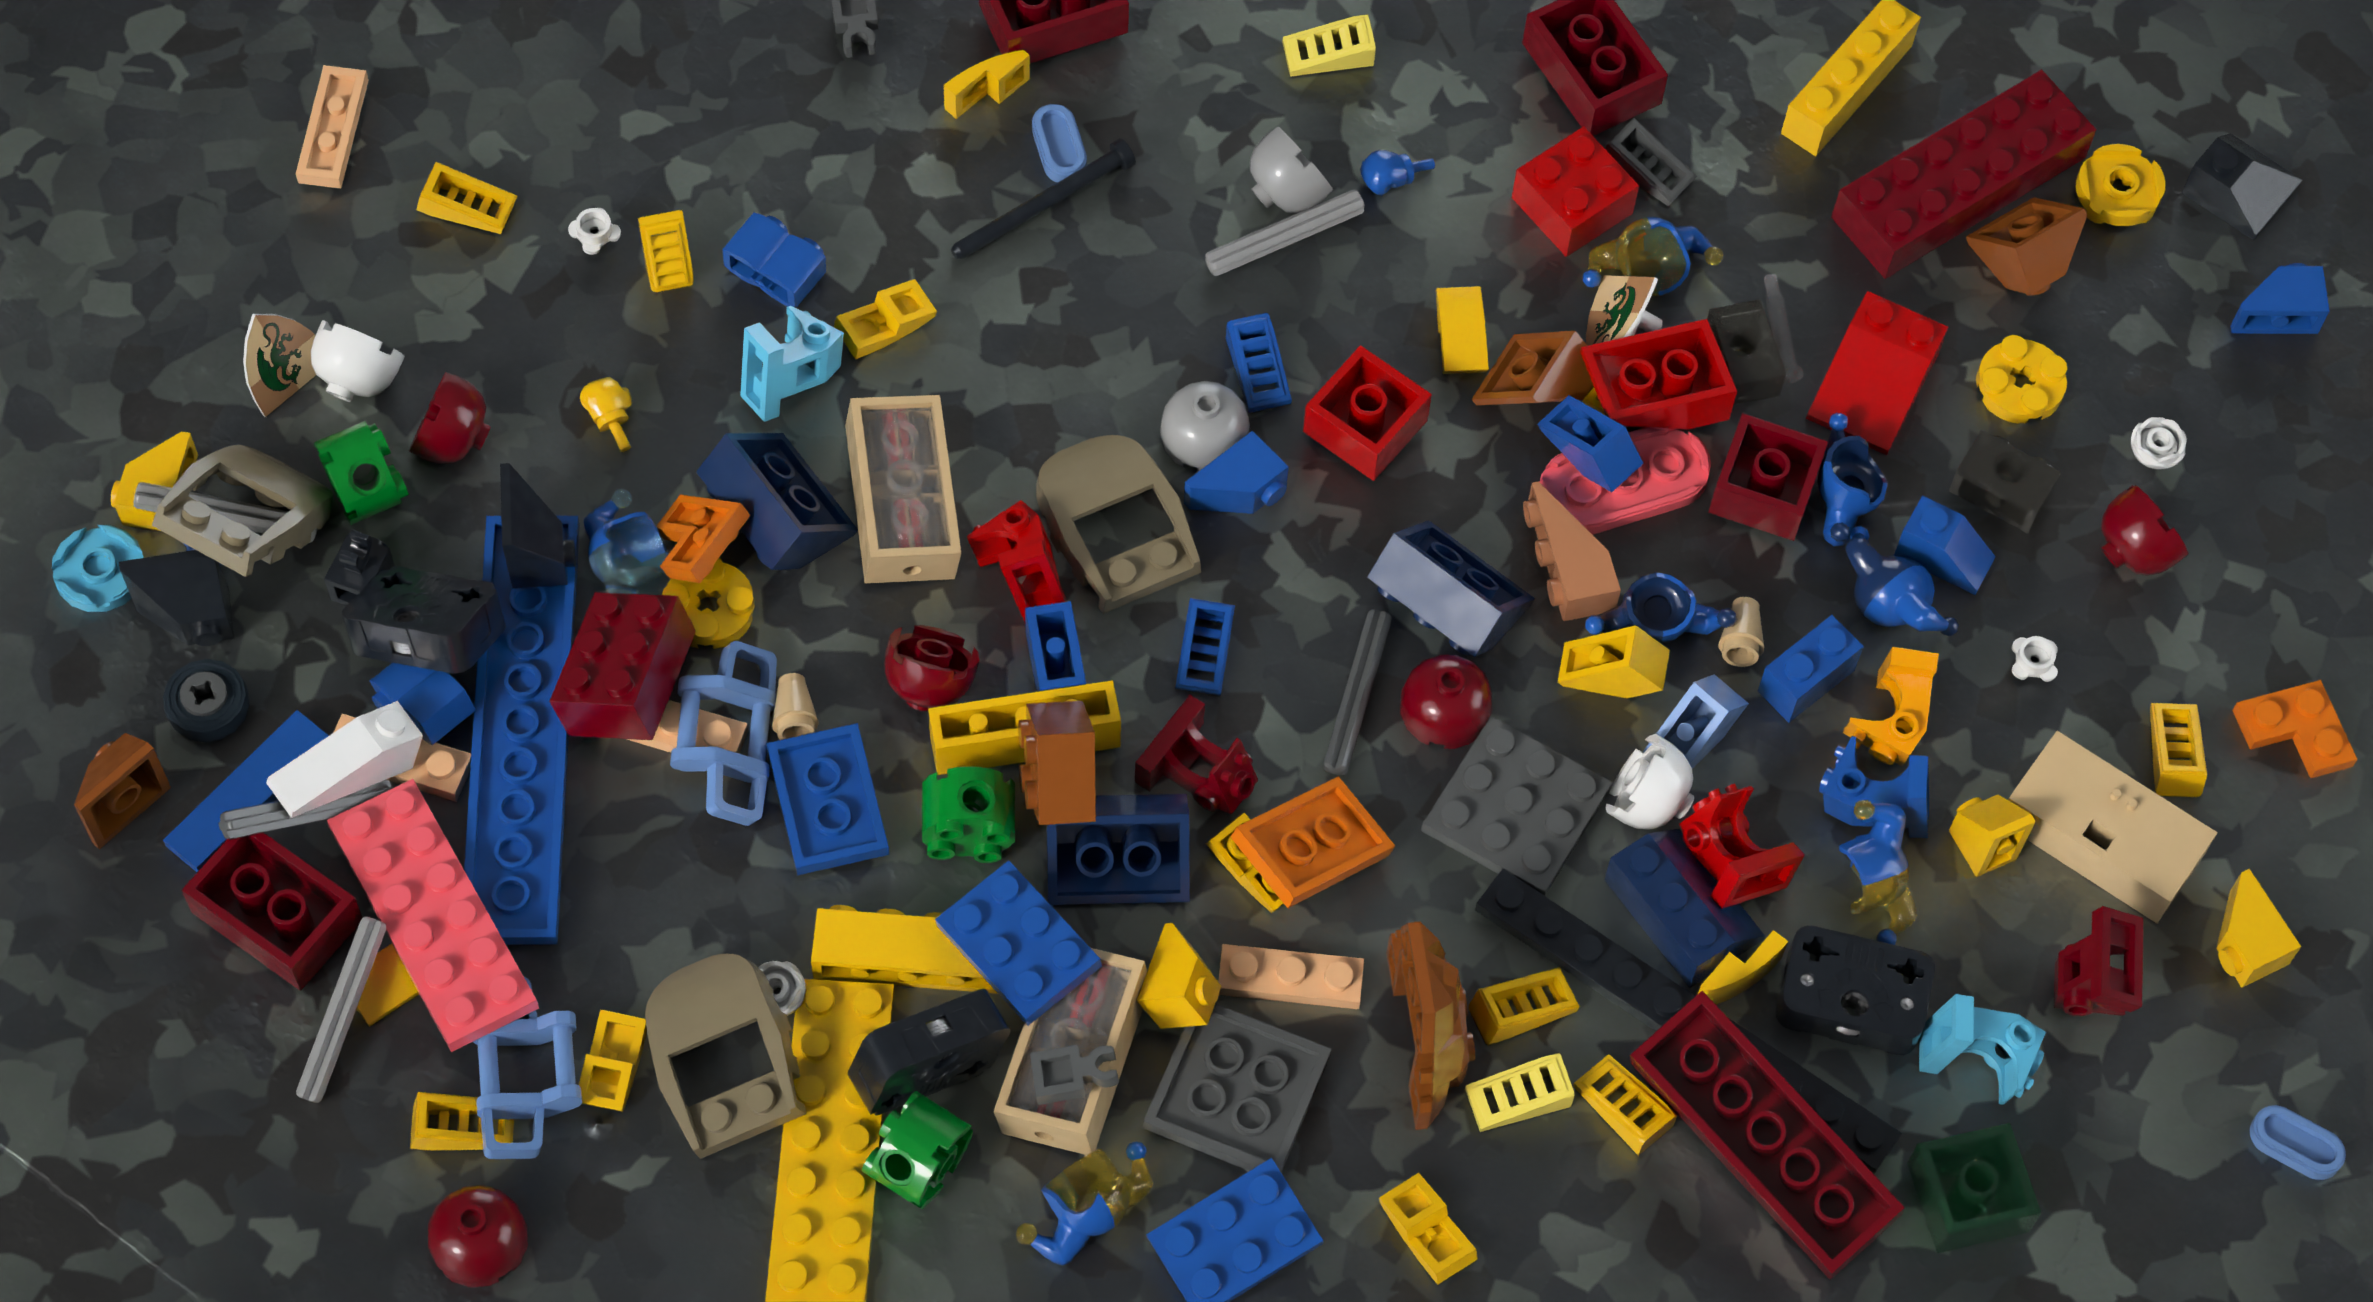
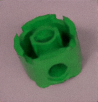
M364 421L314 442L334 493L346 510L344 514L350 525L402 504L401 498L409 495L399 471H396L393 464L387 466L384 456L391 454L381 429H378L375 423L368 425ZM366 463L371 464V471L366 477L361 479L353 478V473L358 466Z
M982 767L947 769V778L937 780V772L929 775L922 782V842L927 846V855L937 860H946L954 856H973L974 860L981 863H993L1001 860L1002 851L1009 848L1015 842V782L1010 778L1005 783L1003 782L1002 772Z
M914 1091L903 1106L901 1113L893 1110L882 1124L879 1135L885 1139L881 1147H876L868 1156L862 1167V1172L918 1208L923 1209L943 1188L944 1185L940 1182L949 1171L953 1174L973 1135L972 1126L921 1093Z

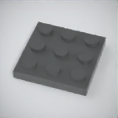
M1491 716L1424 820L1421 831L1498 874L1502 869H1505L1545 896L1611 790L1613 782Z
M1215 1003L1208 1025L1184 1028L1145 1116L1143 1129L1249 1171L1272 1158L1280 1172H1282L1330 1059L1332 1049Z

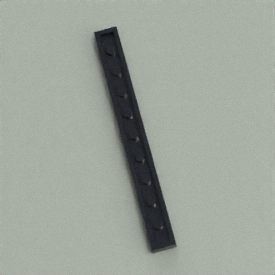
M1505 869L1500 871L1476 903L1475 911L1655 1031L1661 1028L1695 997V995ZM1730 1019L1875 1175L1902 1133Z

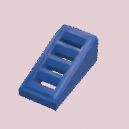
M1263 313L1227 322L1226 341L1248 413L1291 404L1292 399L1270 315ZM1266 351V354L1245 358V354ZM1271 368V371L1254 375L1249 374L1250 371ZM1272 383L1276 384L1277 388L1254 393L1253 387Z
M1190 598L1175 689L1221 696L1235 605ZM1196 619L1223 623L1222 630L1195 626ZM1193 635L1219 639V647L1193 643ZM1190 652L1217 656V662L1215 664L1189 659ZM1193 669L1215 673L1214 681L1186 677L1187 670Z

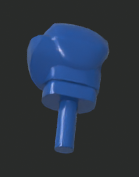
M1377 150L1372 152L1362 162L1360 172L1368 188L1375 194L1382 196L1391 188L1411 184L1414 180V173L1434 169L1435 162L1432 158L1411 162L1406 153L1398 155L1387 150Z

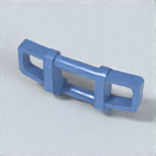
M733 641L722 649L717 675H686L679 678L678 695L682 697L677 747L671 751L670 766L684 772L707 771V812L721 819L750 826L762 818L766 786L769 780L770 765L766 762V743H768L770 712L775 709L777 658L771 651L739 641ZM736 657L759 665L760 686L732 678ZM717 699L752 710L748 756L719 747H695L700 700ZM723 775L751 783L748 809L734 806L724 801Z
M524 977L525 980L527 981V983H528L530 989L532 990V986H531L530 980H529L528 978ZM535 1010L525 1015V1019H517L473 1041L478 1045L481 1096L476 1099L477 1116L481 1118L483 1152L486 1158H536L542 1146L544 1119L577 1108L582 1104L581 1087L576 1084L572 1033L576 1031L577 1027L574 1012L553 1011L537 1017ZM553 1041L557 1086L543 1090L540 1093H500L497 1046L542 1045ZM493 1119H533L532 1141L527 1143L497 1142L494 1138Z

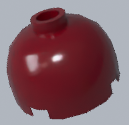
M445 372L433 395L424 419L420 423L409 452L423 460L436 464H453L462 460L472 447L480 451L491 426L483 423L487 407L478 389L465 379Z
M2132 485L2127 490H2124L2108 505L2101 524V531L2107 543L2101 547V550L2117 569L2124 564L2136 574L2145 576L2160 574L2175 566L2189 553L2175 528L2170 529L2163 520L2164 514L2136 485Z
M915 625L913 633L902 635L903 627L895 629L889 637L886 648L885 674L891 688L910 707L920 711H928V708L956 703L970 689L980 660L979 652L975 647L972 654L963 648L964 638L947 630L925 625Z
M1437 655L1423 660L1411 671L1401 693L1400 714L1407 730L1420 742L1427 745L1430 742L1444 745V749H1456L1471 744L1477 739L1492 713V688L1485 673L1472 661L1457 655Z
M486 1185L464 1186L449 1193L435 1207L428 1223V1248L437 1267L452 1282L467 1287L491 1286L499 1282L500 1277L506 1275L511 1269L514 1271L521 1264L528 1247L527 1225L518 1205L501 1190Z

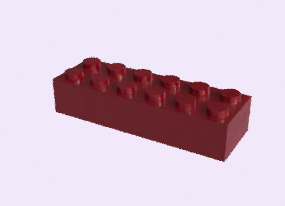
M2041 69L1841 188L1831 218L1882 277L1886 279L2085 159L2097 129Z
M1703 991L1697 994L1630 1054L1631 1064L1830 1280L1903 1215L1905 1207Z

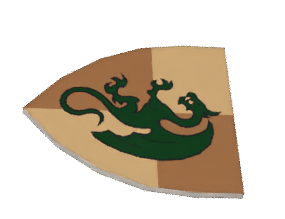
M1604 275L1588 318L1586 331L1587 346L1635 335L1638 327L1647 332L1661 329L1662 320L1645 310L1658 279L1655 277Z
M252 314L245 337L243 364L246 383L254 402L264 417H267L316 376L311 365V349L315 334L299 322L277 314Z

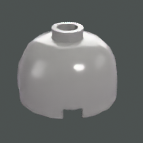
M1278 126L1272 132L1267 133L1253 150L1250 158V172L1257 184L1251 190L1266 208L1275 204L1285 212L1299 213L1320 204L1333 191V188L1312 162H1309L1301 153L1302 150Z
M1201 381L1188 384L1172 395L1163 411L1160 437L1164 451L1176 464L1182 467L1183 464L1197 467V472H1199L1249 434L1250 422L1244 402L1233 390L1220 383Z

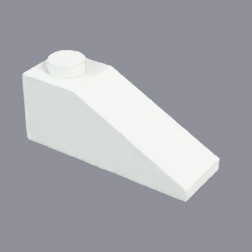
M396 701L356 717L269 776L266 783L289 816L293 818L413 769L423 735L400 703Z

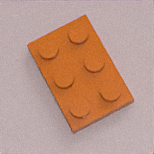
M1339 776L1237 826L1231 835V839L1287 908L1385 859L1395 848V844Z

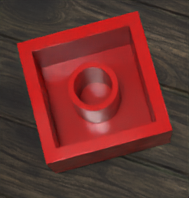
M1583 126L1516 169L1511 198L1567 257L1632 215L1639 185Z
M1360 345L1306 404L1303 432L1372 481H1375L1428 421L1432 394Z

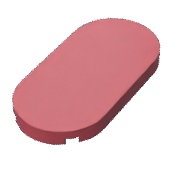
M1644 427L1628 432L1643 464L1612 493L1584 477L1562 453L1552 458L1546 465L1539 482L1593 535L1685 507L1697 500L1707 486L1711 468L1710 455L1703 442L1689 431L1686 434L1677 429Z

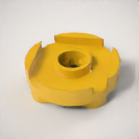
M2110 144L2095 150L2093 155L2083 162L2076 179V193L2080 203L2085 208L2087 218L2094 223H2107L2115 226H2132L2150 221L2161 203L2166 186L2164 173L2157 162L2153 160L2151 164L2146 158L2141 156L2142 150L2125 144ZM2115 179H2121L2122 184L2130 186L2131 189L2119 191L2112 185Z
M2010 335L2005 337L2002 343L1989 349L1984 355L1977 371L1976 384L1983 394L1982 401L1984 405L1997 417L2017 424L2027 423L2028 419H2036L2041 416V420L2057 410L2067 388V363L2062 357L2056 355L2043 344L2024 339L2018 335ZM2021 374L2028 377L2033 386L2024 384L2022 388L2015 385L2016 378L2012 375Z
M719 558L715 562L712 571L704 577L701 583L670 579L662 592V595L678 596L696 630L690 645L691 647L698 648L697 644L704 646L713 645V649L726 647L731 642L739 640L751 626L755 608L752 586L748 578L739 569L730 564L723 563ZM705 597L717 598L718 609L714 612L709 608L700 611L697 609L701 605L700 600Z

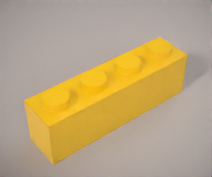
M1881 0L1788 105L1781 134L1812 155L1817 156L1912 47L1921 17L1895 0Z
M1113 680L928 708L930 739L937 775L947 774V769L955 767L989 768L1025 762L1024 748H1020L1018 722L1019 720H1026V704L1083 701L1095 731V751L1120 748L1121 717Z
M833 905L829 909L817 908L811 956L813 979L894 984V986L969 992L986 989L988 993L998 994L937 927L935 919L942 913L931 912L924 916L905 915L896 909H880L874 913L857 911L855 908L847 905Z

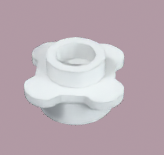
M589 208L582 211L577 219L572 221L568 227L569 235L577 238L583 244V251L590 255L599 253L602 246L610 241H617L621 236L620 227L611 223L609 215L602 208ZM591 230H599L595 234L591 233Z
M2032 636L2027 639L2020 637L2013 642L2012 651L2016 654V663L2012 667V673L2015 677L2021 680H2025L2028 677H2038L2045 682H2050L2056 678L2058 670L2054 666V661L2058 648L2053 641L2040 636ZM2031 657L2038 658L2039 662H2032Z

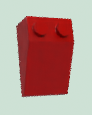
M1867 291L1843 337L1807 413L1806 419L1832 430L1829 426L1830 416L1835 413H1843L1848 418L1847 428L1844 429L1845 437L1860 436L1867 441L1870 448L1887 455L1939 355L1949 327Z
M1707 319L1581 347V356L1605 415L1623 426L1688 430L1730 419L1737 389Z

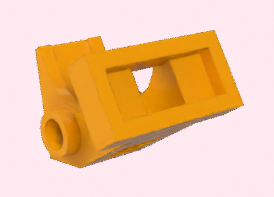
M1899 647L1891 648L1878 670L1876 688L1885 689L1890 692L1894 699V714L1883 721L1850 717L1847 726L1843 729V733L1849 737L1856 736V749H1859L1860 745L1863 744L1870 748L1869 753L1875 759L1888 765H1893L1895 762L1903 766L1927 731L1932 680L1937 672L1938 653Z

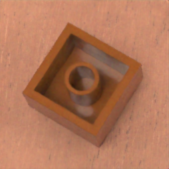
M1083 701L1026 704V720H1019L1018 722L1020 748H1024L1026 763L1019 765V783L1021 793H1025L1026 808L1034 809L1039 825L1096 822L1095 731Z

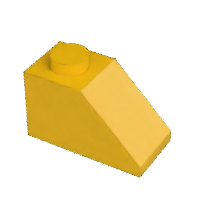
M181 431L125 464L121 481L116 480L111 491V505L116 508L123 526L161 531L152 526L156 512L134 507L135 489L140 482L172 488L187 468L197 461L198 452L191 433Z
M1636 625L1564 642L1557 683L1563 687L1627 699L1663 691L1670 650Z
M1997 794L1983 801L1980 797H1976L1959 806L1949 832L1976 877H1979L2017 860L2036 821L2029 812Z
M2250 868L2241 872L2230 890L2216 947L2223 969L2230 976H2234L2243 988L2289 965L2301 948V945Z
M1165 923L1136 1001L1160 1029L1208 1025L1215 1003L1219 997L1221 984L1173 923Z

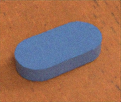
M1048 104L1039 108L1032 119L1033 137L1046 175L1058 183L1087 165L1086 151L1075 117L1067 107L1059 104Z
M2278 1105L2267 1106L2260 1110L2251 1122L2250 1137L2258 1150L2315 1180L2329 1179L2339 1171L2345 1162V1147L2337 1135L2285 1107Z

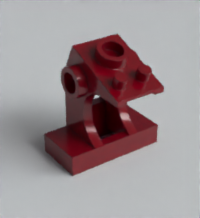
M1189 695L1135 762V782L1150 792L1164 775L1190 792L1194 800L1204 809L1211 812L1220 809L1232 814L1240 803L1250 796L1255 784L1258 782L1257 775L1252 766L1253 759L1245 751L1239 738L1234 740L1228 750L1221 749L1207 740L1199 732L1200 728L1204 725L1205 704ZM1199 758L1213 766L1209 772V778L1199 776L1191 771V768Z
M2105 906L2093 911L2091 935L2074 944L2067 945L2065 949L2058 953L2055 962L2054 1008L2063 1009L2066 1014L2072 1016H2086L2091 1013L2124 1016L2125 1011L2133 1012L2141 1008L2144 918ZM2110 955H2124V970L2110 966Z

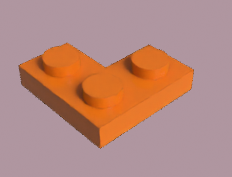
M680 494L656 526L664 540L677 542L660 567L670 579L701 583L704 577L712 571L715 562L727 546L736 539L739 530L750 517V514L742 503Z
M2321 680L2237 702L2232 710L2250 750L2293 739L2310 779L2351 768L2358 760Z

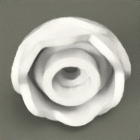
M2151 417L2135 426L2131 436V448L2138 461L2146 467L2157 470L2171 468L2178 464L2186 454V434L2175 421L2163 417ZM2154 443H2160L2162 447L2157 446Z
M771 961L760 965L758 968L764 972L772 989L781 988L779 994L773 993L781 1012L787 1016L795 1012L801 1006L806 993V983L799 969L788 961Z

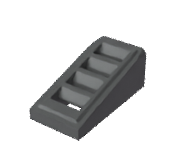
M1635 118L1605 147L1608 153L1636 181L1639 187L1667 206L1697 177ZM1628 144L1635 148L1631 153L1625 148ZM1642 154L1649 158L1644 164L1638 160ZM1657 164L1663 169L1655 176L1650 170ZM1672 174L1678 179L1667 188L1662 182Z

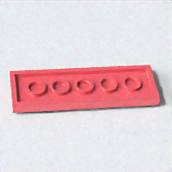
M414 779L327 820L335 840L378 919L386 924V933L451 1052L539 1009L537 999Z

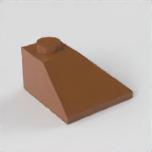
M2033 197L1967 235L1966 239L1968 245L2006 289L2026 293L2028 296L2039 295L2049 290L2051 283L2066 275L2087 214L2085 208Z
M1576 331L1514 334L1471 400L1475 405L1563 401L1568 395L1577 400H1583L1594 388L1580 353L1581 347L1587 346V344Z
M124 733L116 741L108 742L102 746L96 753L94 760L89 763L74 806L92 843L100 850L171 789V786L154 748L148 742Z

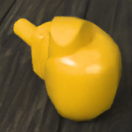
M611 377L588 383L580 393L581 404L588 410L600 432L610 429L620 451L625 452L629 450L631 445L621 427L629 419L625 410L632 405L629 389L621 387Z

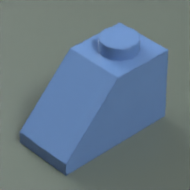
M1713 674L1693 682L1656 734L1677 747L1693 768L1724 738L1749 703ZM1651 743L1646 746L1643 753L1652 745Z

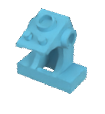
M791 305L787 307L786 313L788 315L787 333L785 334L786 343L779 344L760 322L745 327L740 396L764 422L779 417L781 399L827 382L841 367L844 332L816 319L808 311H801Z
M1955 994L1925 1022V1027L1919 1038V1071L1938 1074L1961 1053L1981 1055L1984 1057L1985 1062L1997 1072L1999 1104L2004 1105L2013 1096L2020 1098L2025 1089L2029 1090L2032 1087L2034 1079L2031 1076L2037 1071L2044 1057V1052L2039 1048L2046 1032L2019 1014L1974 1007V997ZM1995 1047L2003 1050L2005 1059L1997 1055Z

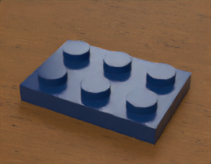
M858 723L766 743L797 876L889 855V846Z
M1009 860L935 919L937 927L1027 1026L1102 966L1101 959Z
M1272 1158L1146 1234L1186 1302H1230L1324 1244L1322 1237Z

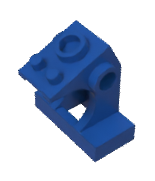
M1851 736L1846 748L1838 745L1834 756L1838 757L1835 763L1836 767L1827 768L1819 787V792L1823 794L1824 812L1851 826L1873 827L1876 819L1869 817L1867 814L1869 804H1896L1902 807L1906 815L1905 828H1909V838H1928L1930 802L1928 756L1909 755V767L1900 776L1889 781H1876L1864 776L1857 767L1856 736Z

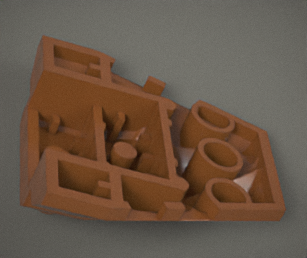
M1418 921L1406 923L1400 927V930H1396L1395 933L1389 935L1386 954L1393 996H1407L1416 1050L1408 1087L1415 1129L1421 1130L1428 1129L1443 1109L1448 1088L1459 1087L1465 1079L1469 1061H1475V1045L1472 1033L1467 1032V999L1465 990L1460 982L1459 970L1445 959V951L1439 939Z

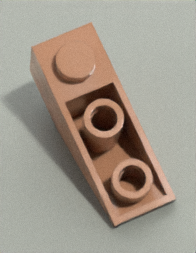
M1539 481L1533 482L1529 499L1523 502V511L1527 526L1529 528L1535 527L1538 540L1535 541L1538 563L1540 567L1546 566L1550 579L1547 580V591L1551 605L1559 606L1563 621L1602 614L1617 607L1621 589L1609 551Z

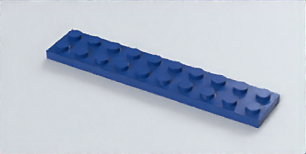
M486 516L482 581L494 584L506 628L477 660L474 704L476 711L474 712L464 871L506 945L558 944L569 735L549 701L574 643L580 529L578 516H557L562 522L566 540L573 539L575 545L576 567H567L568 585L512 588L502 548L501 516Z

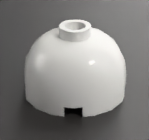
M322 320L311 349V365L316 375L328 383L327 393L344 401L351 402L354 395L369 398L380 394L389 387L397 375L405 356L396 349H393L391 355L379 351L383 342L337 323L334 324L332 329L327 321Z
M1658 734L1650 735L1645 739L1652 745L1644 753L1636 748L1630 755L1609 792L1613 796L1618 795L1615 805L1606 803L1608 814L1636 829L1650 830L1664 826L1674 816L1681 819L1688 812L1694 801V795L1689 793L1693 783L1692 767L1677 747Z

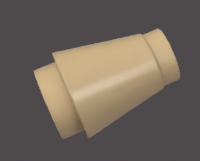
M1739 597L1733 601L1731 610L1736 613L1737 621L1733 627L1724 628L1718 644L1723 659L1733 666H1751L1758 661L1759 656L1764 652L1759 611L1760 605L1753 598Z
M788 673L778 679L772 723L773 730L778 734L779 740L815 733L819 721L805 677L798 673Z

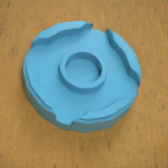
M98 525L99 528H92L90 530H87L85 527L73 532L60 543L52 559L53 579L60 596L72 607L87 612H107L123 606L131 599V595L120 572L119 562L144 558L138 541L126 530L112 525Z

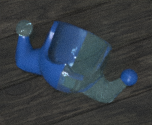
M625 489L616 490L611 500L591 511L583 521L585 532L590 540L588 547L589 564L593 573L604 583L607 593L635 594L638 587L665 574L660 565L668 556L662 536L652 519L645 512H635L618 519H613L619 509L629 507L632 502L630 492Z

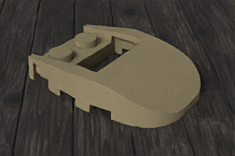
M1120 435L1091 438L1057 452L1042 465L1036 482V498L1042 516L1046 517L1051 532L1050 540L1057 553L1062 552L1072 566V573L1082 586L1090 584L1100 597L1098 608L1103 614L1201 573L1200 559L1180 498L1151 456L1137 441ZM1153 488L1174 526V531L1095 564L1073 521Z
M232 445L199 459L187 468L159 503L152 526L235 572L248 577L253 572L254 562L261 559L271 565L284 558L285 550L296 546L301 549L311 541V533L315 528L321 529L330 518L333 492L320 482L268 454L248 446ZM217 474L221 480L235 486L247 485L254 489L257 499L272 507L285 506L291 510L260 536L244 524L235 522L214 511L207 504L189 497V493L191 490L196 491L203 486L208 477Z
M736 954L713 955L672 973L654 989L645 1010L648 1039L659 1088L692 1150L700 1159L806 1114L805 1104L796 1098L794 1080L799 1078L800 1074L797 1057L793 1055L789 1036L792 1030L787 1015L781 1012L773 996L774 990L764 972L752 961ZM757 1021L774 1071L688 1107L685 1104L671 1058Z

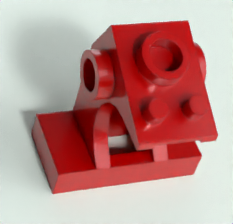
M1022 500L1001 512L984 525H977L974 527L973 532L967 535V540L980 567L996 562L1000 563V568L1024 622L1025 608L1067 602L1059 582L1051 543L1041 519ZM1027 575L1023 583L1020 584L1018 578Z
M1735 783L1725 788V794H1721L1719 788L1709 792V797L1698 801L1692 806L1695 813L1679 823L1686 846L1718 881L1710 896L1722 909L1787 888L1805 856L1794 842L1772 849H1763L1751 841L1747 835L1749 832V822L1743 811L1754 788L1748 786L1738 789Z

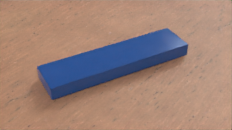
M296 710L163 839L165 846L194 871L198 872L227 840L224 838L222 831L219 830L220 814L224 811L275 801L277 797L266 783L268 777L329 735Z

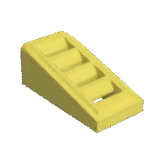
M1368 14L1349 17L1284 36L1282 39L1290 77L1374 66L1376 46ZM1359 40V44L1353 45L1352 41ZM1341 42L1342 49L1335 50L1334 43ZM1317 45H1324L1325 54L1318 55ZM1299 48H1307L1308 59L1301 60Z
M1560 1053L1535 1059L1465 1086L1480 1132L1570 1108L1575 1096ZM1550 1076L1555 1090L1549 1094L1543 1077ZM1531 1081L1536 1098L1529 1100L1523 1084ZM1510 1086L1518 1104L1510 1107L1504 1088ZM1492 1091L1500 1111L1494 1114L1491 1113L1485 1093Z

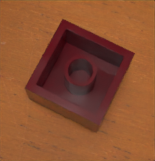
M1742 413L1708 513L1794 541L1828 441Z

